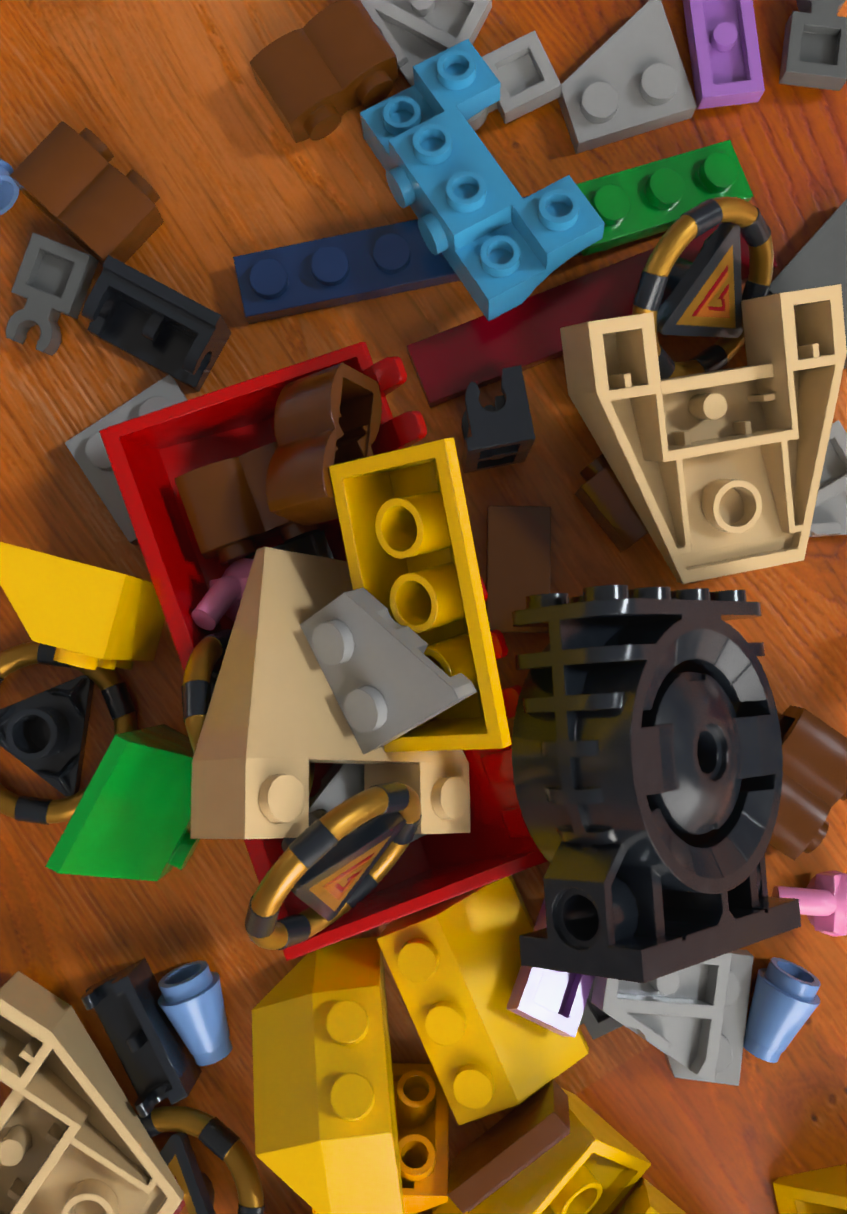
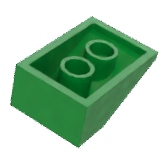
M165 724L115 734L45 867L59 874L146 881L160 880L172 870L173 866L182 870L200 840L190 839L192 760L194 752L189 737Z

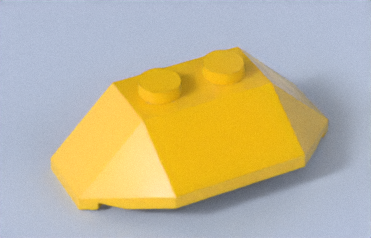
M378 936L343 940L308 953L251 1010L255 1155L318 1214H404L383 953L377 941Z

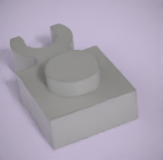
M535 30L482 56L501 83L500 101L483 109L467 121L473 130L476 131L485 123L488 113L498 109L506 124L561 97L562 85Z

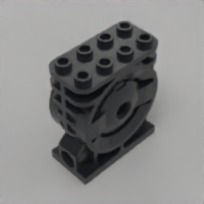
M603 585L583 588V596L570 598V603L568 593L526 596V609L512 612L513 627H549L550 643L542 652L515 655L516 670H529L521 689L515 711L512 735V767L522 816L536 846L549 861L550 865L543 877L547 928L519 935L521 965L646 983L801 927L799 899L769 897L767 889L765 851L771 840L779 811L783 778V754L780 724L773 693L763 667L757 658L765 656L764 642L748 643L736 629L725 622L762 616L760 602H747L746 590L710 592L709 588L671 591V587H645L628 590V585Z

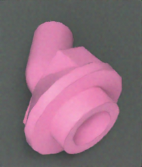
M239 559L225 569L221 578L210 580L208 592L191 613V617L196 625L205 630H213L224 615L235 622L254 559Z
M839 871L818 873L811 879L806 888L774 886L772 897L799 899L800 914L807 915L816 931L830 936L847 935L846 873Z

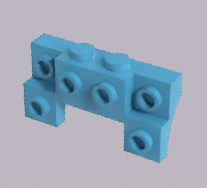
M466 39L413 66V86L360 112L363 138L386 170L387 183L396 202L401 208L411 207L418 217L419 231L428 249L434 255L439 253L444 255L484 316L490 321L522 304L534 289L554 270L580 251L603 239L605 222L570 175L524 199L467 121L483 109L500 101L501 83L469 39Z

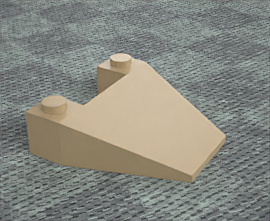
M841 284L778 293L741 301L747 366L667 379L660 378L653 312L589 321L560 328L568 395L677 582L686 584L803 561L805 559L847 354Z
M269 547L256 550L192 760L190 839L297 838L309 827V763L364 764V790L374 785L395 781L413 788L419 796L422 814L415 834L470 833L469 762L463 750L385 752L383 746L363 755L300 626L301 623L338 596L353 590L347 561Z
M17 971L0 988V1081L13 1089L0 1108V1214H173L182 1202L184 1193L71 1005L23 973Z

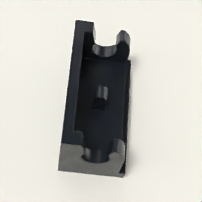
M108 255L102 265L104 269L91 290L82 310V316L91 320L87 330L92 335L200 391L231 335V331L222 316Z
M521 365L502 369L501 392L503 395L495 396V407L487 405L483 408L479 402L480 390L476 382L472 381L469 383L465 394L466 410L461 423L464 439L462 456L464 473L525 462L534 443L535 433Z
M145 958L90 986L81 997L86 1010L95 1009L138 1095L134 1106L140 1118L148 1116L153 1111L152 1108L167 1097L171 1105L188 1097L202 1072L200 1066L196 1064L193 1055L189 1052L158 1004V999L162 993Z

